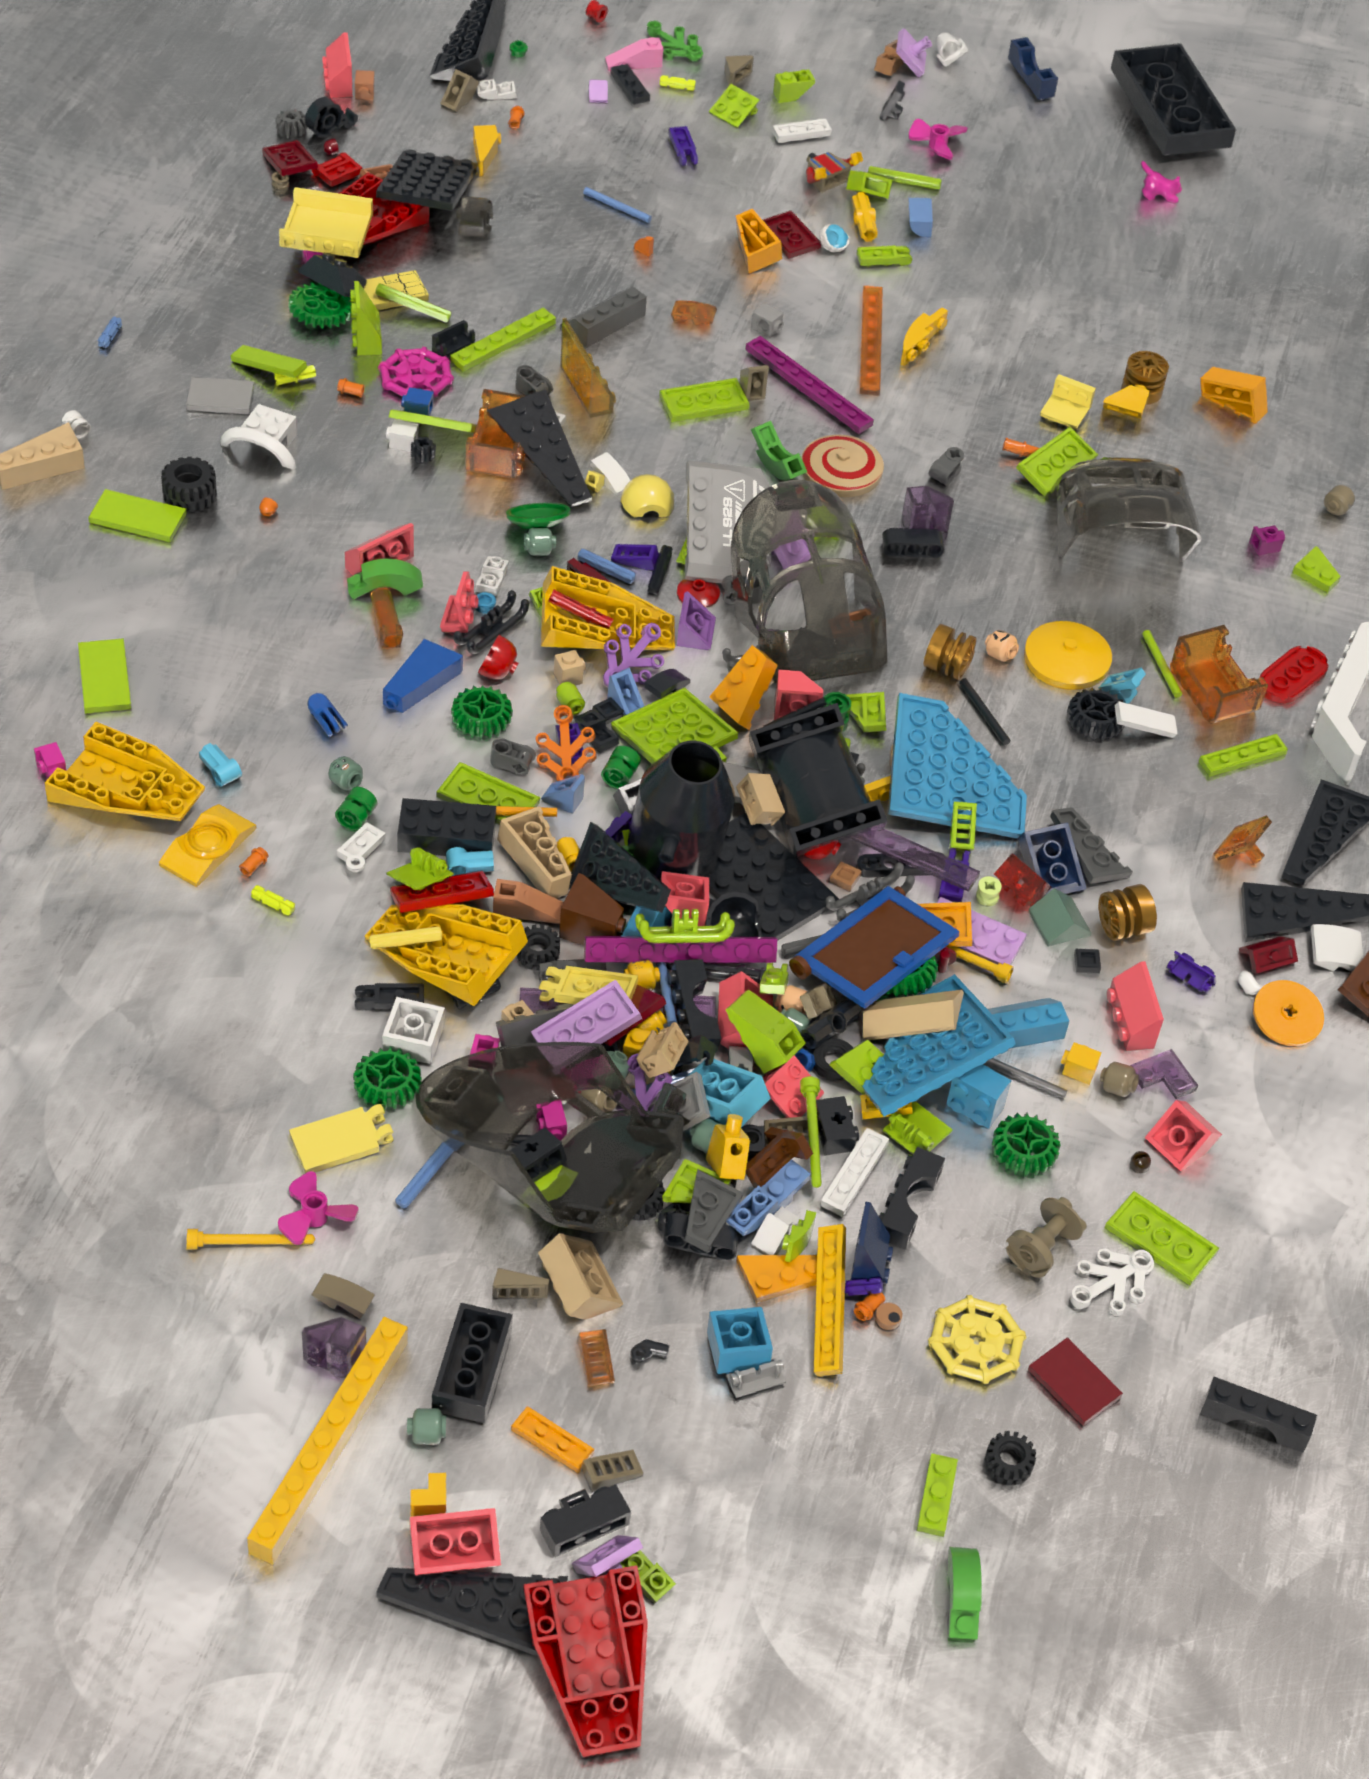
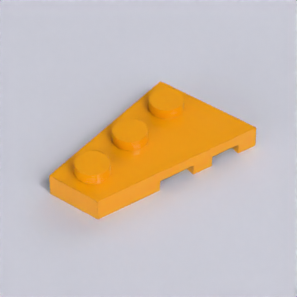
M737 1255L736 1262L755 1303H760L816 1286L817 1255H799L791 1262L785 1261L786 1255Z

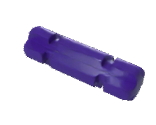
M879 1277L870 1278L869 1281L867 1279L846 1280L845 1293L848 1296L869 1294V1291H871V1294L883 1291V1282Z

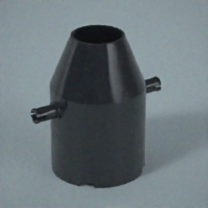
M694 740L679 743L651 764L641 778L628 833V849L630 854L660 881L662 871L705 877L715 868L720 858L735 804V791L719 753L712 746Z

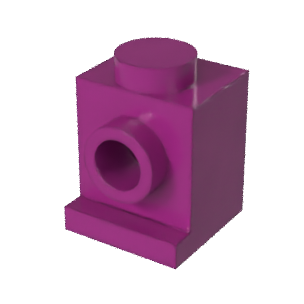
M1275 525L1263 528L1254 526L1249 543L1258 556L1280 552L1285 541V534L1283 530H1278Z

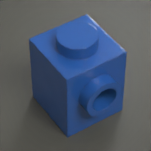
M409 387L407 394L402 397L401 407H404L406 412L430 416L433 410L434 392Z

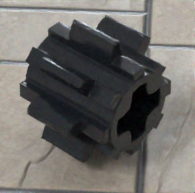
M420 436L414 442H411V457H414V461H417L418 464H428L429 461L431 462L435 458L436 444L429 437Z

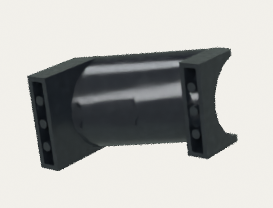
M838 703L750 731L749 743L761 774L771 775L785 810L784 815L779 821L795 859L813 849L849 836L868 831H882L887 824L881 801L879 799L871 802L842 734L845 724Z

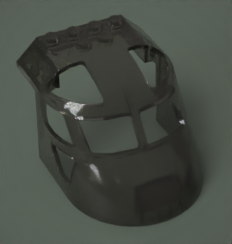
M1103 457L1099 460H1086L1075 464L1058 478L1048 493L1049 498L1057 499L1058 558L1064 557L1079 535L1098 528L1124 524V528L1168 529L1170 525L1176 526V534L1179 536V562H1183L1201 541L1198 517L1188 493L1183 472L1167 463L1147 458ZM1091 484H1107L1100 486H1091ZM1077 501L1071 523L1068 516V508Z
M808 480L780 482L757 494L741 512L731 539L735 617L758 638V649L778 665L772 677L774 683H777L778 670L801 671L812 681L874 672L886 664L888 656L884 602L873 576L856 522L843 500L828 487ZM814 537H837L851 543L853 560L821 558ZM804 539L812 560L792 565L780 571L775 577L770 578L766 555L780 545ZM740 558L749 561L745 585L740 570ZM846 572L854 574L855 599L872 613L871 615L863 616L862 620L850 621L844 578ZM756 576L762 591L757 620L752 609V593ZM798 580L803 598L806 626L803 629L796 630L767 629L765 624L768 610L776 595L788 583Z

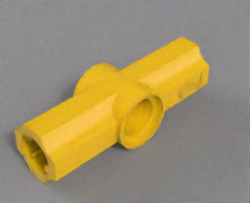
M857 192L855 196H852L854 224L858 226L861 238L865 242H872L878 235L875 223V208H871L869 197L864 192Z

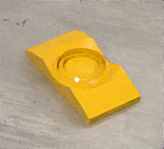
M217 804L201 813L187 833L175 838L160 859L159 866L198 887L257 829L256 824Z

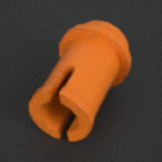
M514 106L510 110L511 117L508 125L512 129H518L525 112L521 106Z
M347 378L340 379L337 386V391H340L341 394L347 393L362 398L365 390L364 384L348 381Z
M254 848L251 851L252 854L239 865L240 871L245 876L250 877L261 864L267 863L269 855L263 848Z
M870 1292L862 1302L859 1301L855 1304V1316L861 1321L870 1320L873 1317V1312L886 1300L882 1292L871 1294Z

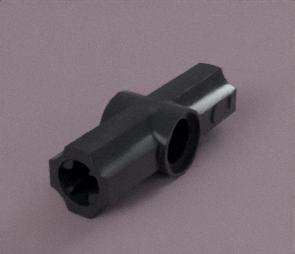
M848 998L827 1013L818 1015L814 1022L801 1030V1036L808 1049H815L833 1035L843 1033L847 1025L859 1018V1014L862 1011L860 1006Z

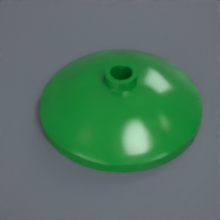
M559 503L524 504L512 507L506 511L507 519L524 529L552 528L570 515V507Z

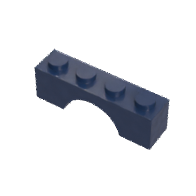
M1028 37L1011 40L1008 59L1038 100L1055 97L1058 77L1051 68L1039 69L1035 57V47Z

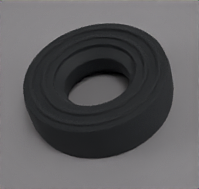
M829 1038L813 1051L815 1060L814 1070L825 1079L843 1080L844 1078L826 1062L825 1056L829 1053H837L842 1056L847 1051L852 1050L853 1047L842 1039Z

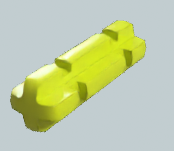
M662 75L660 77V86L667 87L669 85L670 88L682 90L687 88L689 91H694L696 81L691 79L686 81L685 78L672 76L669 78V76Z
M256 885L251 891L253 899L262 900V903L278 911L281 909V912L288 916L295 911L294 902L288 899L284 901V897L269 890L265 891V888Z

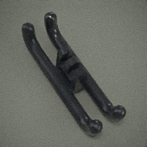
M513 590L509 591L505 603L501 607L496 605L493 610L487 612V615H483L481 622L463 636L461 632H455L453 635L454 642L457 645L467 644L469 653L478 654L492 644L498 635L502 636L525 617L529 609V601L523 599L518 612L503 623L502 616L511 610L516 600V592ZM480 633L486 635L484 639L475 645L472 639Z

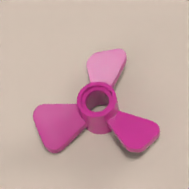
M916 119L909 130L908 137L911 141L929 140V146L934 149L937 155L952 160L953 154L947 146L950 136L967 132L968 127L956 125L949 128L943 124H935L930 127L922 119Z
M310 1171L294 1180L289 1186V1194L301 1203V1210L280 1217L278 1219V1228L293 1244L301 1245L310 1227L324 1225L328 1220V1216L344 1221H354L359 1213V1207L353 1204L328 1206L327 1196L323 1192L317 1191L316 1173Z

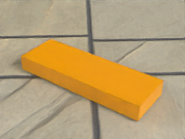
M528 1406L511 1425V1431L577 1473L582 1470V1461L591 1458L594 1454V1448Z

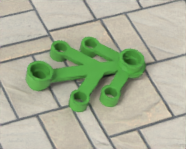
M648 22L647 32L649 36L660 37L667 41L661 42L663 48H666L663 51V58L665 60H672L674 56L687 57L691 61H697L703 57L702 48L697 45V35H688L687 44L689 46L684 44L685 29L683 27L677 26L674 28V36L676 37L674 38L661 30L662 24L660 22Z

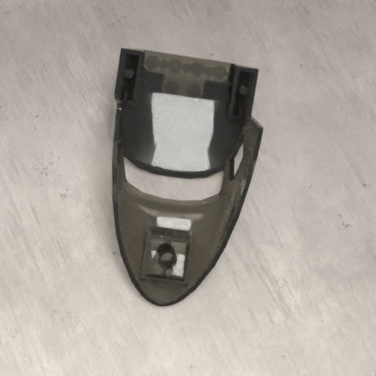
M542 1042L483 1050L455 1059L434 1070L422 1081L420 1090L415 1096L416 1107L430 1129L447 1146L489 1176L543 1221L560 1227L593 1233L623 1231L681 1156L683 1117L676 1114L646 1111L600 1043ZM599 1089L625 1110L605 1113L577 1091ZM555 1099H561L587 1116V1120L572 1129L561 1140L567 1161L561 1164L562 1168L558 1177L550 1186L540 1191L516 1155L506 1150L523 1127L542 1109H537L536 1105L541 1104L540 1107H543Z

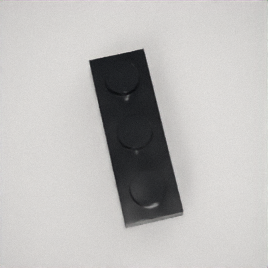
M628 64L611 67V75L633 105L650 101V94Z

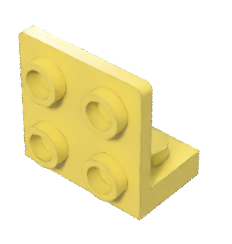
M1058 374L1055 379L1052 395L1041 410L1040 416L1077 429L1092 407L1096 388Z

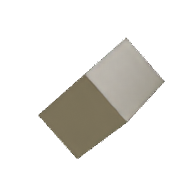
M726 56L724 73L728 86L730 84L736 86L752 73L754 56Z

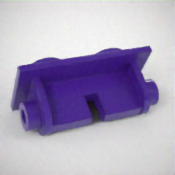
M1174 952L1175 962L1170 960L1166 967L1169 969V973L1182 981L1185 980L1188 974L1191 975L1187 984L1201 993L1203 991L1209 992L1212 987L1209 983L1216 985V976L1212 969L1205 965L1199 966L1186 953Z

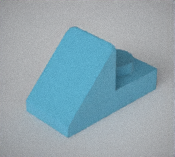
M1142 667L1112 674L1105 679L1099 686V689L1101 688L1104 692L1110 690L1111 695L1117 694L1118 699H1122L1123 703L1129 704L1137 695L1136 688L1141 684L1140 681L1146 674Z

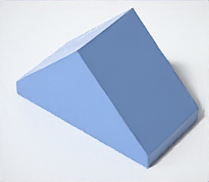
M630 668L609 676L608 698L611 697L622 708L624 716L644 707Z
M579 774L551 783L541 799L543 802L573 814L584 797V775Z

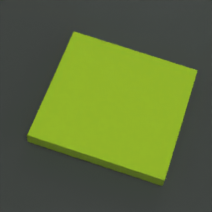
M685 687L611 722V728L651 764L676 745L685 741H701L712 747L717 746L720 748L738 739V732Z

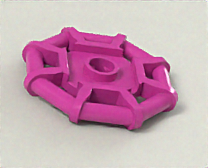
M424 346L419 349L401 350L398 348L394 354L387 360L380 362L378 366L383 381L382 387L401 396L406 395L409 387L433 391L434 399L438 397V394L446 386L451 385L454 381L449 365L450 360L446 356L442 357ZM426 358L434 361L435 363L427 361ZM397 361H399L400 364H398L396 367L392 366ZM438 371H443V375L437 374Z

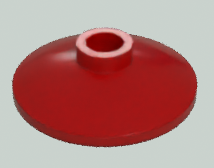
M684 579L677 587V596L682 603L684 593L687 591L705 608L714 605L720 597V589L716 583L705 582L701 579L695 581Z

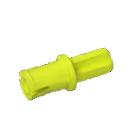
M313 365L307 366L296 378L274 373L275 380H277L276 385L280 386L291 382L298 383L300 380L316 377L315 367Z

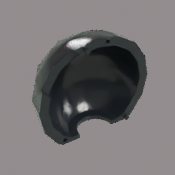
M731 892L721 895L711 904L707 912L706 926L717 925L720 922L721 914L727 912L730 915V919L735 922L734 931L730 937H761V931L757 923L758 901L746 893Z

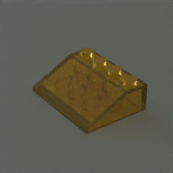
M567 318L562 319L561 369L590 418L613 413L614 404L616 403L614 392L610 391L607 380L601 376L599 367L595 366L591 354L586 351Z

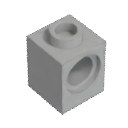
M764 302L753 311L751 328L771 338L783 328V312Z

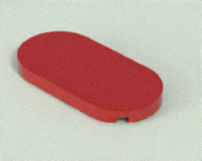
M1293 647L1261 673L1258 680V689L1264 697L1273 702L1291 703L1325 677L1329 666L1327 663L1328 659L1324 653L1314 647Z

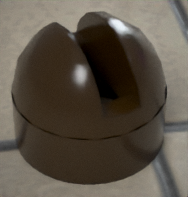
M1144 1151L1135 1152L1130 1160L1131 1169L1137 1173H1145L1149 1170L1151 1165L1149 1154Z

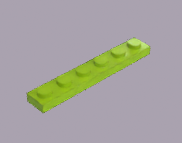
M543 307L450 355V362L464 372L555 325L556 317Z

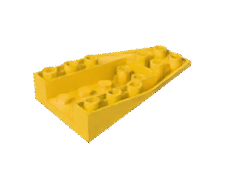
M554 566L550 568L543 582L541 647L604 649L606 642L615 640L619 644L618 650H621L616 631L621 625L627 624L632 630L629 636L630 650H632L642 638L641 631L643 627L649 623H655L660 627L661 635L656 641L649 642L644 650L673 651L675 649V616L614 583ZM555 589L586 606L595 607L597 611L613 618L614 620L610 628L606 629L592 623H585L586 620L549 603L548 600L553 590ZM650 628L651 633L655 634V631ZM621 629V632L626 635V630ZM609 644V648L614 649L613 645Z
M95 722L83 736L85 749L69 769L65 771L57 767L45 782L47 802L181 821L205 791L204 785L157 746L99 722Z
M391 905L364 936L370 942L369 937L371 935L440 927L442 939L439 941L378 949L407 971L473 1006L478 1003L528 942L521 920L466 905H442L403 913L399 912L396 905Z

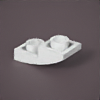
M494 79L483 80L479 82L477 87L478 96L481 98L492 100L517 98L514 81L496 85Z
M488 556L482 566V574L476 583L475 592H487L496 596L504 580L509 560H504L498 556Z

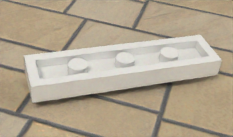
M866 1128L821 1199L820 1206L843 1217L886 1149L889 1138Z

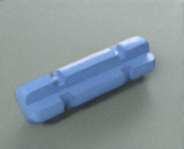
M114 316L111 318L102 335L98 338L99 347L107 348L122 326V319L120 317Z

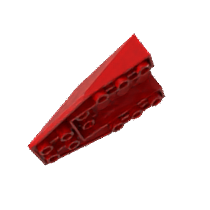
M369 172L339 193L373 199V216L363 246L429 223V207L376 198V190L383 180Z

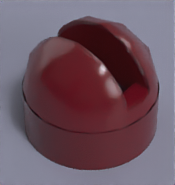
M335 138L324 143V151L328 155L339 153Z

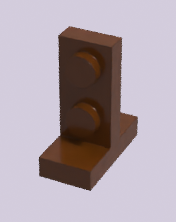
M770 1127L764 1133L769 1144L746 1165L745 1173L754 1188L758 1185L760 1187L764 1186L794 1157L807 1160L814 1154L802 1133Z

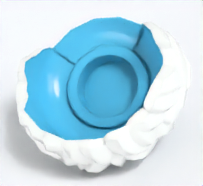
M828 224L821 229L820 241L826 250L835 253L842 252L847 248L850 236L839 225Z

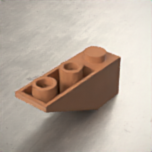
M497 879L493 896V913L517 919L560 924L562 901L522 882Z

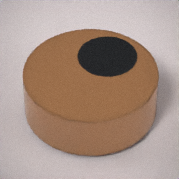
M883 1303L877 1308L875 1315L876 1323L882 1329L894 1330L901 1324L902 1310L894 1303Z

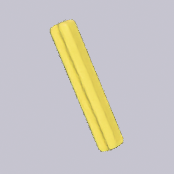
M440 927L371 935L369 941L371 949L439 941L442 939V932Z

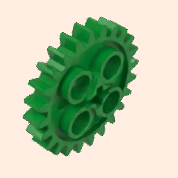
M312 282L311 286L303 284V288L298 286L297 290H292V294L289 295L288 308H290L289 312L293 313V318L298 317L299 322L305 321V325L312 323L313 327L320 325L321 328H324V325H327L329 328H332L333 324L339 327L340 323L346 324V320L350 321L351 306L354 302H351V297L342 296L320 283L315 285Z

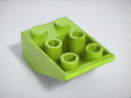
M354 281V290H351V302H355L351 306V318H355L352 319L351 329L352 334H356L352 335L353 347H357L358 356L382 355L379 311L359 281Z
M750 990L745 991L725 1009L730 1022L735 1025L741 1035L742 1042L747 1045L754 1057L755 1063L761 1068L763 1073L787 1063L806 1044L795 1024Z

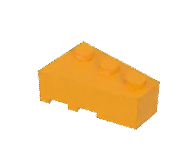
M753 208L736 215L737 235L748 274L782 260L781 241Z
M1211 367L1200 378L1201 395L1222 407L1226 405L1234 409L1235 414H1243L1251 418L1250 421L1254 424L1268 412L1265 377Z
M751 645L709 697L739 725L750 730L752 725L750 722L755 711H758L761 705L759 704L764 691H767L778 665L764 652Z

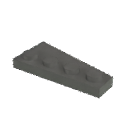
M1073 807L1052 810L1050 817L1055 825L1068 822L1080 867L1090 884L1130 878L1133 871L1128 866L1124 867L1119 862L1120 857L1115 852L1110 853L1104 846L1105 841L1090 831V825Z
M565 1003L549 1011L542 1009L536 1011V1014L526 1017L519 1015L514 1017V1020L507 1022L504 1020L496 1021L505 1063L511 1066L523 1060L525 1056L542 1050L532 1036L531 1031L574 1004Z

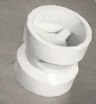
M71 410L63 416L62 425L69 422L78 440L85 438L90 433L91 425L86 419H83L78 411Z

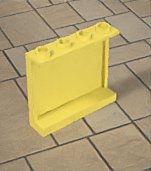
M295 187L293 191V205L284 229H279L280 247L359 258L373 216V199Z

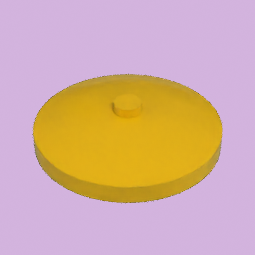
M1054 621L1045 623L1030 633L1026 640L1024 659L1030 671L1046 684L1066 690H1081L1093 687L1104 680L1111 667L1112 651L1103 636L1094 629L1076 622Z

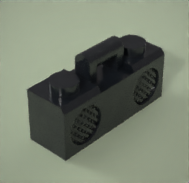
M615 1484L610 1487L604 1486L597 1489L591 1495V1499L585 1489L559 1500L560 1509H550L540 1517L541 1534L555 1558L630 1525L631 1510Z

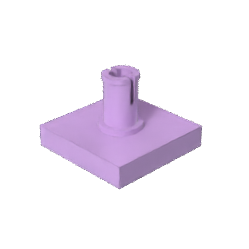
M904 28L898 34L896 53L917 77H920L924 74L927 54L925 50L932 47L930 39L928 40L927 36L916 42Z
M791 517L770 541L771 555H777L787 577H794L815 553L798 517Z
M617 1535L571 1564L577 1574L596 1577L603 1572L607 1574L609 1570L622 1568L620 1562L642 1549L643 1546L638 1537Z

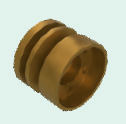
M1138 351L1133 353L1127 361L1121 390L1129 385H1142L1150 391L1147 405L1158 402L1162 397L1169 370L1167 360L1155 352Z
M939 624L926 650L924 667L938 672L946 664L945 675L950 676L953 672V678L960 680L972 662L976 637L969 635L966 639V633L961 632L955 640V629Z
M1137 884L1126 887L1123 891L1116 889L1100 895L1098 902L1099 917L1102 927L1110 940L1117 941L1122 938H1129L1132 934L1138 936L1155 930L1157 925L1156 907L1153 897L1145 885Z

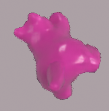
M1142 161V169L1147 173L1143 180L1144 188L1142 193L1144 197L1148 200H1154L1157 195H1161L1168 202L1177 203L1178 197L1176 194L1182 191L1180 177L1178 176L1173 180L1167 179L1160 173L1153 171Z

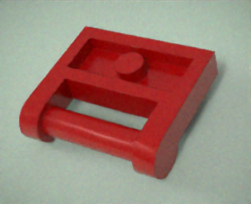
M342 152L338 154V157L318 164V168L311 171L314 176H319L329 186L333 187L360 175L362 166L348 154Z

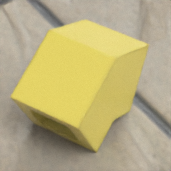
M588 471L585 479L587 488L598 493L604 486L605 475L595 471Z

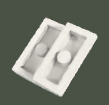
M1313 924L1311 926L1315 965L1331 971H1335L1339 966L1352 971L1363 958L1360 931L1336 925Z

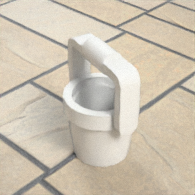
M942 33L936 39V46L939 52L937 57L945 67L968 51L961 38L957 40L949 33Z

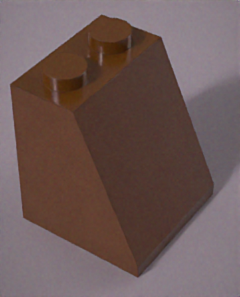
M578 873L561 906L559 937L584 946L585 936H622L626 925V919L623 918L624 908L586 876Z

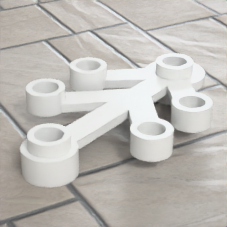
M1102 1248L1096 1255V1262L1099 1265L1092 1264L1087 1260L1078 1262L1076 1274L1079 1277L1088 1278L1092 1274L1105 1278L1090 1287L1084 1285L1074 1287L1070 1296L1074 1307L1078 1309L1087 1308L1092 1298L1114 1286L1113 1299L1108 1309L1113 1316H1121L1126 1307L1124 1302L1126 1278L1133 1274L1134 1287L1130 1290L1129 1300L1133 1304H1141L1144 1301L1146 1295L1144 1290L1145 1275L1149 1274L1154 1267V1261L1149 1252L1137 1250L1129 1256ZM1104 1255L1108 1259H1102L1101 1256ZM1111 1262L1125 1265L1121 1269L1107 1267ZM1080 1267H1085L1088 1271H1083ZM1134 1293L1139 1294L1141 1297H1135ZM1113 1305H1118L1121 1309H1116Z

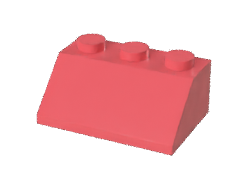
M345 32L326 48V57H322L325 89L329 90L330 98L352 97V63L348 33Z
M408 523L398 526L345 552V568L352 575L362 572L361 564L372 560L397 559L406 561L414 557V525Z
M1142 961L1114 977L1110 988L1107 989V1000L1113 1006V1020L1118 1023L1119 1039L1124 1043L1126 1051L1154 1049L1164 1020L1146 962Z
M742 971L719 982L718 1025L722 1038L720 1044L729 1049V1046L747 1047L742 1042L741 1035L735 1025L730 1022L725 1011L745 991L750 990L773 1007V994L760 993V984Z
M495 1508L410 1517L409 1526L415 1575L501 1566Z

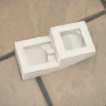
M607 452L591 460L590 467L596 472L605 475L604 486L616 496L622 494L624 487L631 480L616 460Z

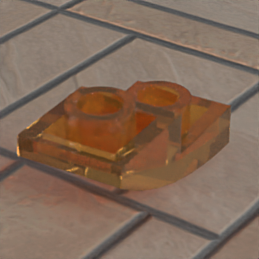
M675 301L671 317L673 321L692 320L694 325L712 324L717 308L696 301Z

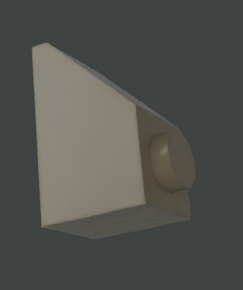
M455 69L440 104L457 112L472 100L479 81Z
M768 365L748 367L740 371L739 384L748 401L765 399L769 371Z

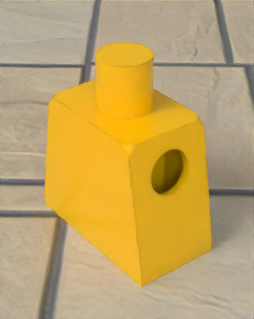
M736 1114L728 1115L726 1125L717 1124L714 1126L705 1160L719 1178L744 1180L750 1140L741 1129L743 1117Z

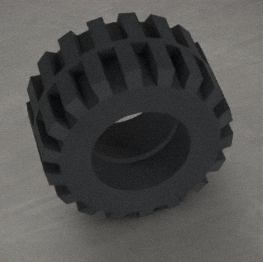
M180 457L178 460H172L170 464L164 466L161 472L163 499L167 504L186 508V512H196L195 510H204V507H209L211 502L215 501V496H217L216 474L213 466L209 465L206 460L202 461L198 457Z

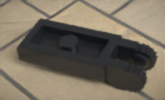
M375 983V985H359L355 987V995L359 997L355 1000V1008L359 1010H371L373 1008L392 1009L396 997L424 1003V984Z

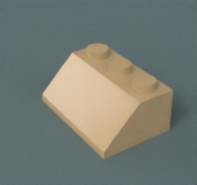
M559 1233L538 1252L542 1260V1266L553 1282V1289L558 1293L563 1303V1309L569 1316L586 1320L620 1308L623 1305L592 1241Z

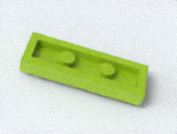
M931 1453L916 1531L944 1537L958 1459Z

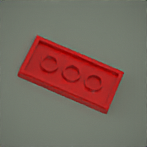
M483 871L449 876L441 882H435L426 886L422 890H414L405 884L390 888L391 896L400 913L494 896V888Z

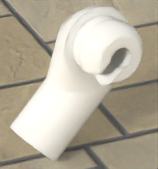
M1242 971L1238 976V982L1246 994L1256 996L1260 989L1265 986L1258 984L1253 975L1248 971Z

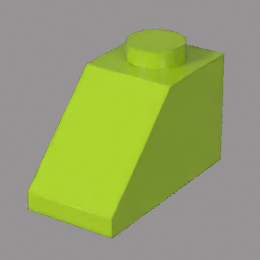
M850 170L846 189L889 199L892 180L867 172Z

